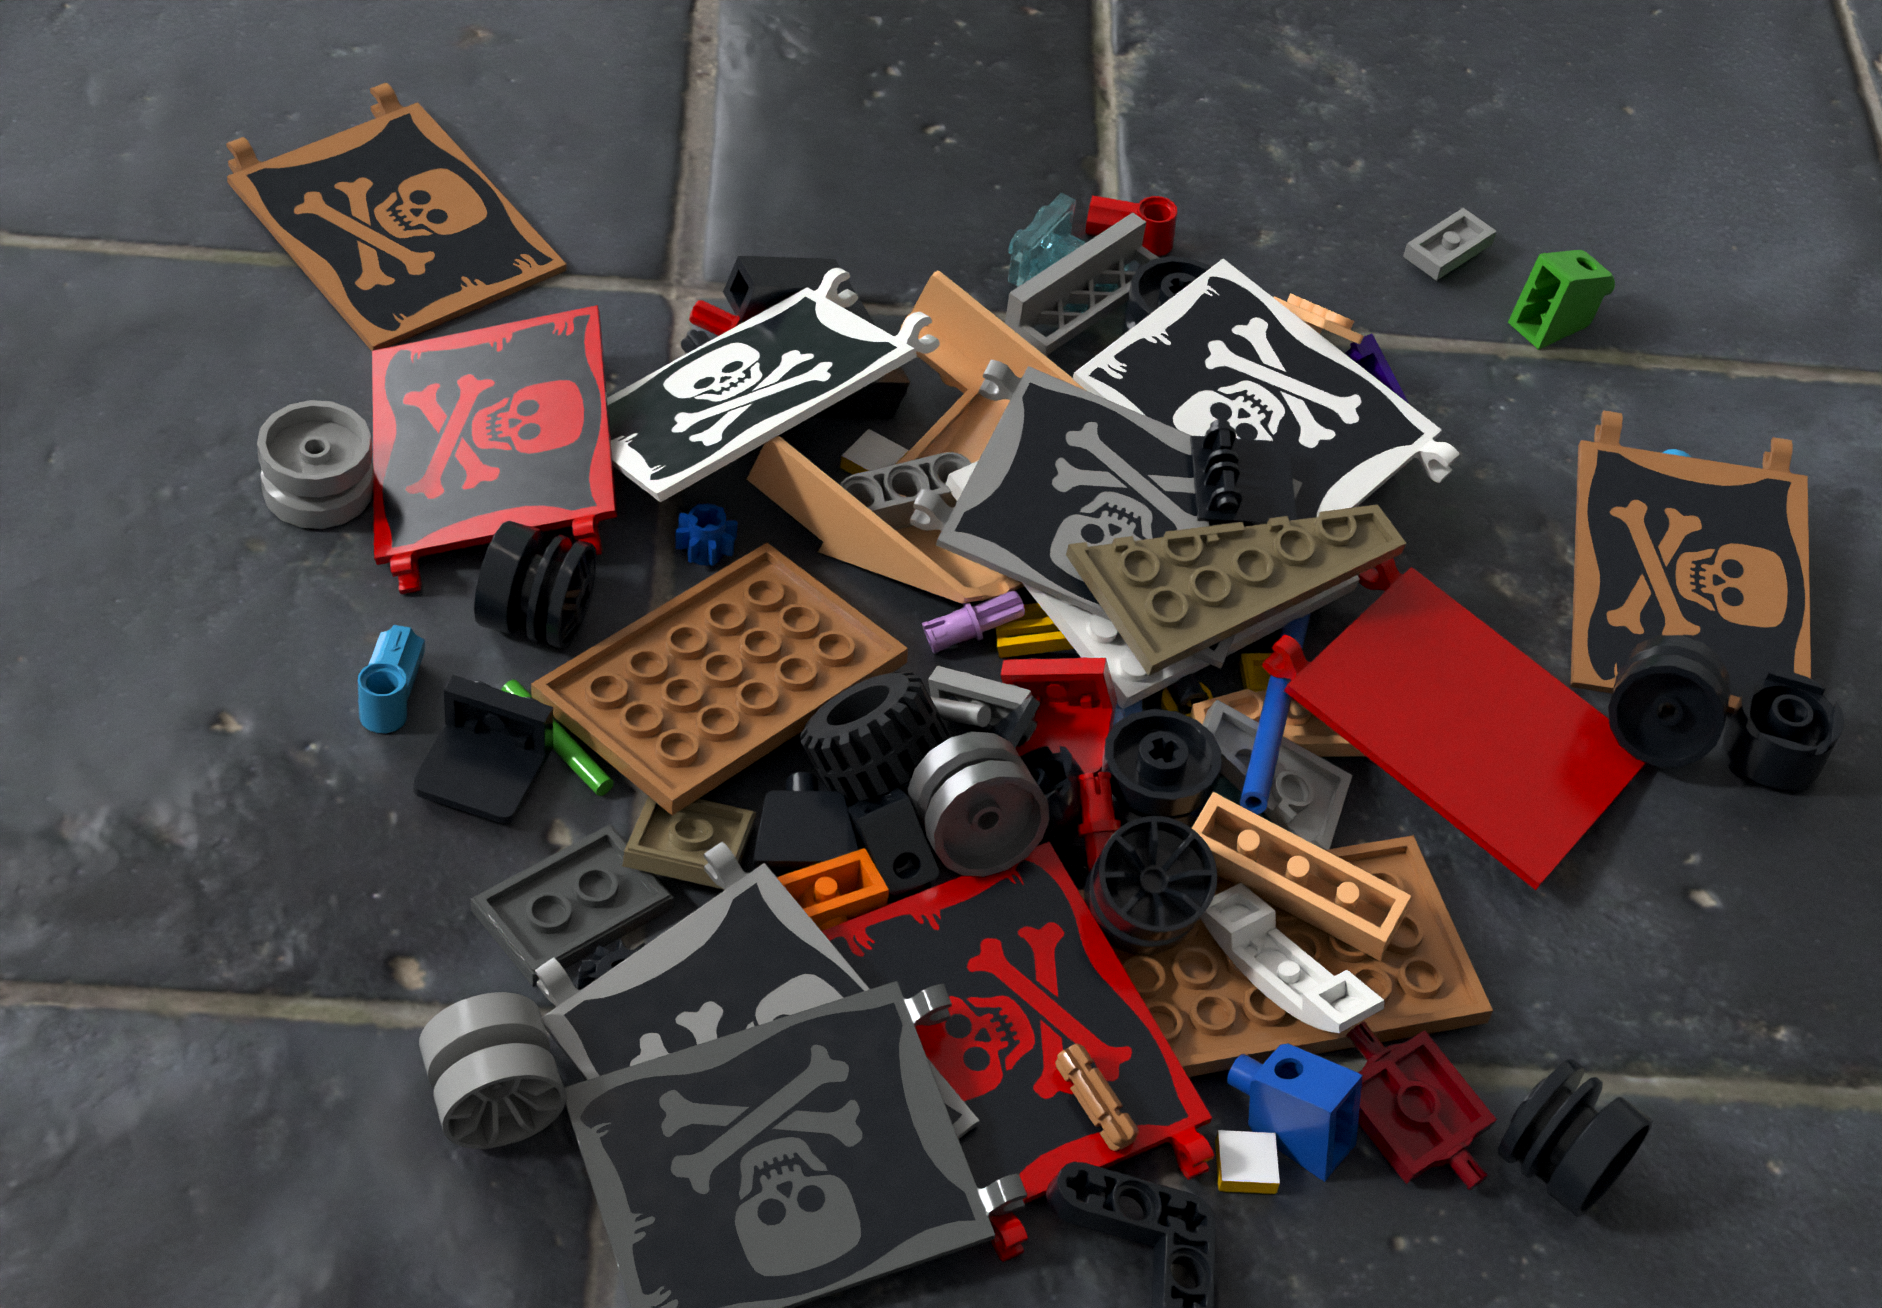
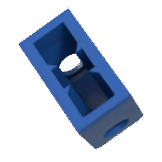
M1288 1043L1279 1045L1264 1064L1246 1054H1241L1235 1060L1228 1073L1227 1083L1250 1096L1248 1126L1252 1132L1275 1133L1277 1149L1325 1182L1356 1145L1363 1075Z

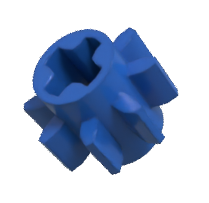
M697 504V506L690 510L689 514H679L678 529L675 531V548L686 549L688 562L690 563L694 562L699 565L713 566L723 558V555L732 557L734 553V540L737 538L738 523L735 520L726 521L723 507L713 504Z

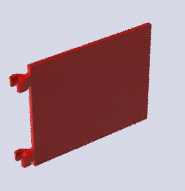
M1392 558L1375 566L1376 570L1371 568L1357 575L1360 578L1359 583L1365 588L1383 590L1385 592L1313 661L1308 662L1300 644L1291 636L1284 634L1273 645L1272 649L1274 652L1263 662V668L1273 677L1291 679L1284 692L1534 890H1537L1646 762L1637 760L1619 745L1610 728L1609 718L1411 567L1404 574H1401L1396 567L1395 560Z

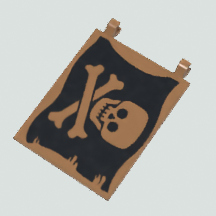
M388 83L370 88V93L378 102L371 106V112L376 117L375 119L267 161L260 162L257 159L252 146L244 137L226 143L227 148L235 157L228 161V165L233 174L227 176L228 184L371 351L387 348L566 271L567 264L424 108L418 102L407 107L401 106L393 88Z
M1603 410L1601 425H1596L1594 442L1581 440L1578 445L1570 687L1612 694L1623 658L1638 643L1658 635H1682L1703 642L1720 656L1730 677L1731 695L1726 712H1734L1744 688L1750 681L1755 679L1756 682L1766 679L1768 673L1786 671L1811 679L1808 476L1793 474L1789 470L1793 450L1792 440L1773 437L1771 439V452L1765 451L1763 454V469L1622 447L1619 443L1623 421L1622 413Z

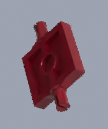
M1366 1021L1351 1029L1346 1037L1352 1041L1367 1060L1362 1070L1358 1072L1363 1075L1358 1123L1403 1181L1407 1184L1432 1167L1449 1164L1469 1191L1482 1183L1489 1175L1483 1171L1467 1151V1148L1472 1140L1489 1130L1497 1119L1428 1033L1424 1030L1405 1043L1384 1047L1368 1027Z

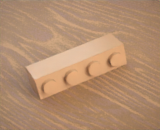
M1215 792L1211 794L1192 827L1209 846L1216 863L1217 875L1236 885L1239 883L1244 884L1258 897L1381 961L1406 915L1411 898L1410 894Z

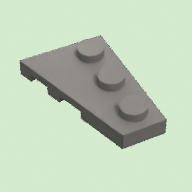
M1216 700L1207 710L1202 725L1213 733L1222 751L1221 773L1242 792L1259 723L1225 703ZM1283 737L1268 805L1264 813L1285 830L1324 850L1330 849L1353 775Z

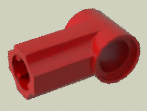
M1092 195L1085 233L1097 236L1131 213H1134L1146 221L1142 246L1157 257L1166 255L1171 251L1177 220V206L1173 201L1162 196H1151L1144 198L1140 203Z

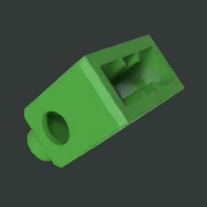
M1583 250L1539 254L1508 323L1537 349L1544 348L1589 326L1604 296L1613 292L1615 288L1614 277L1610 271Z

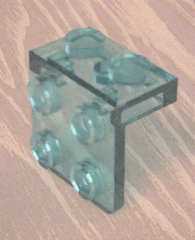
M1060 193L1048 206L1043 205L1037 211L1033 221L1025 230L1019 229L1014 234L1008 248V253L1012 255L1008 282L1019 287L1087 243L1071 235L1077 200ZM1129 264L1124 266V271H1129ZM1098 283L1094 286V291L1113 292L1118 284ZM1068 303L1063 309L1068 312L1083 313L1088 310V305Z

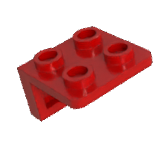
M1082 657L1004 660L1000 675L1002 682L1031 690L1032 696L1041 702L1035 713V720L1038 721V725L1028 742L1015 748L1019 756L1044 746H1048L1053 754L1061 752L1059 746H1063L1068 749L1084 774L1094 772V777H1097L1098 772L1102 771L1105 739L1112 730L1117 705V696L1107 659Z

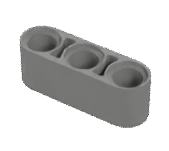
M946 452L853 474L846 477L840 486L894 530L913 526L910 523V518L915 511L913 505L922 489L938 494L949 507H954L957 501L951 494L952 491L945 484L948 475L970 465L971 462L961 454Z

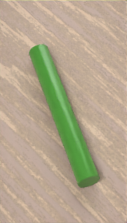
M515 679L508 681L501 689L521 697L532 698L530 693ZM553 719V750L597 796H603L608 793L614 784L613 780Z

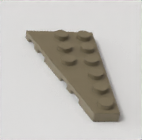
M1376 504L1322 511L1315 518L1289 521L1288 516L1269 518L1267 524L1244 527L1243 522L1166 531L1164 537L1134 541L1133 536L1114 538L1112 544L1088 547L1087 542L1068 545L1066 556L1141 666L1150 676L1402 554L1407 543L1379 505Z

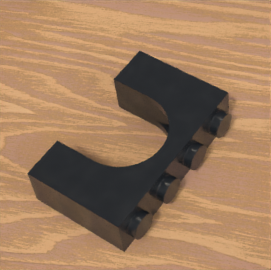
M738 256L723 293L735 315L740 317L739 322L743 323L807 287L816 291L820 287L825 274L831 269L840 268L836 259ZM848 279L841 282L837 288V294L846 289L856 293ZM859 297L853 305L845 307L846 310L875 325ZM900 366L810 418H894L902 399L907 393L910 381Z

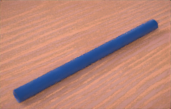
M1311 613L1294 619L1282 627L1279 639L1284 634L1289 635L1300 644L1303 650ZM1272 675L1269 678L1240 799V806L1257 815L1263 813L1268 805L1292 699L1291 696L1284 692L1291 679L1276 678Z

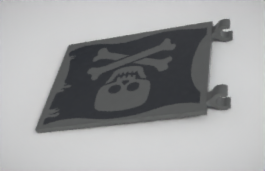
M891 982L564 1087L566 1093L565 1105L631 1308H794L995 1239V1233L989 1217L1003 1216L1025 1208L1023 1199L1027 1197V1193L1019 1173L1000 1178L983 1189H979L976 1186L915 1026H931L950 1019L948 1008L952 1007V1003L944 984L928 987L912 998L905 999L898 982Z

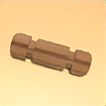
M1074 1044L1061 1051L1055 1061L1056 1067L1066 1082L1072 1081L1074 1083L1070 1089L1094 1126H1102L1104 1129L1100 1132V1135L1109 1149L1116 1152L1131 1145L1139 1134L1138 1127L1128 1113L1120 1112V1109L1123 1107L1122 1103L1099 1068H1091L1090 1065L1094 1061L1085 1047L1081 1044Z

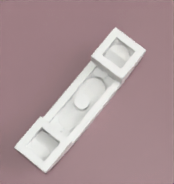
M1239 883L1215 895L1208 909L1201 916V920L1218 945L1252 984L1280 1008L1302 1022L1317 1029L1340 1033L1384 1009V999L1350 971L1345 970L1336 976L1332 975L1276 928L1275 910L1244 884Z

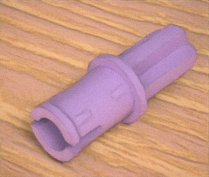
M1010 591L974 606H971L970 602L963 603L964 608L940 618L923 622L922 626L932 652L935 654L952 645L975 637L978 641L982 640V632L1023 617L1025 615V608L1018 592Z

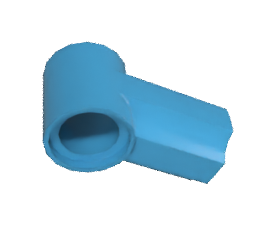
M393 625L390 630L380 632L369 665L364 667L358 675L359 719L361 724L370 731L376 733L393 732L401 728L407 720V701L425 653V639L417 636L410 627Z

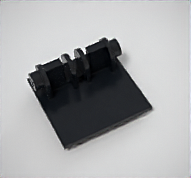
M1224 419L1213 421L1205 436L1190 437L1197 521L1243 522V524L1260 525L1267 524L1269 518L1288 516L1289 521L1297 520L1288 442L1236 438L1235 429Z

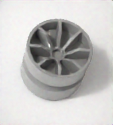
M507 992L473 996L445 1008L435 1015L422 1030L419 1038L421 1055L428 1080L434 1088L433 1096L443 1133L452 1143L465 1148L490 1149L519 1142L549 1126L562 1112L565 1106L566 1093L556 1061L550 1053V1042L539 1007L528 997Z

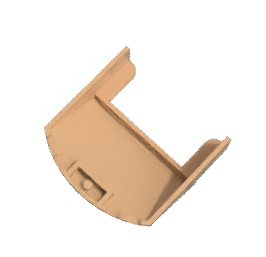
M936 271L929 278L909 315L915 312H922L931 317L932 323L920 330L918 339L930 334L939 339L940 345L931 353L923 354L916 351L917 358L923 360L939 373L941 380L946 385L956 387L964 394L897 464L946 452L961 454L971 464L980 459L1010 402L1008 399L990 400L978 393L985 380L983 373L990 360H997L1006 364L1019 378L1023 377L1029 366L1076 387L1084 388L942 272ZM779 435L764 443L747 477L750 483L823 541L818 551L819 553L961 604L988 600L1025 587L1022 582L936 546L937 539L942 532L941 530L926 531L915 526L894 530Z

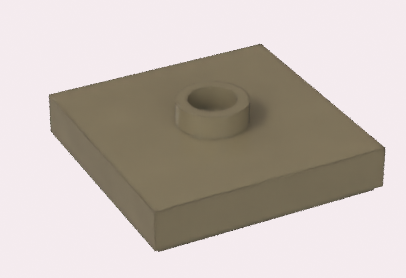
M648 796L624 850L622 866L723 889L716 885L704 870V866L708 864L704 858V853L720 842H723L732 851L740 865L755 827L757 812L697 799L672 816Z

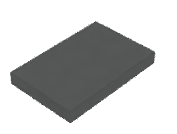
M611 824L470 899L473 914L532 987L537 985L536 982L540 980L535 974V970L553 957L565 969L596 952L598 945L605 947L673 909V896L653 873L622 866L627 842Z

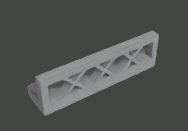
M1131 213L1009 293L1005 324L1047 356L1128 301L1131 279L1136 272L1124 271V266L1133 260L1140 265H1144L1153 259L1159 258L1142 246L1146 221ZM1098 283L1118 284V290L1115 292L1094 291V286ZM1068 303L1088 305V310L1083 313L1063 312V307ZM1036 324L1057 325V330L1045 337L1035 330L1033 326Z

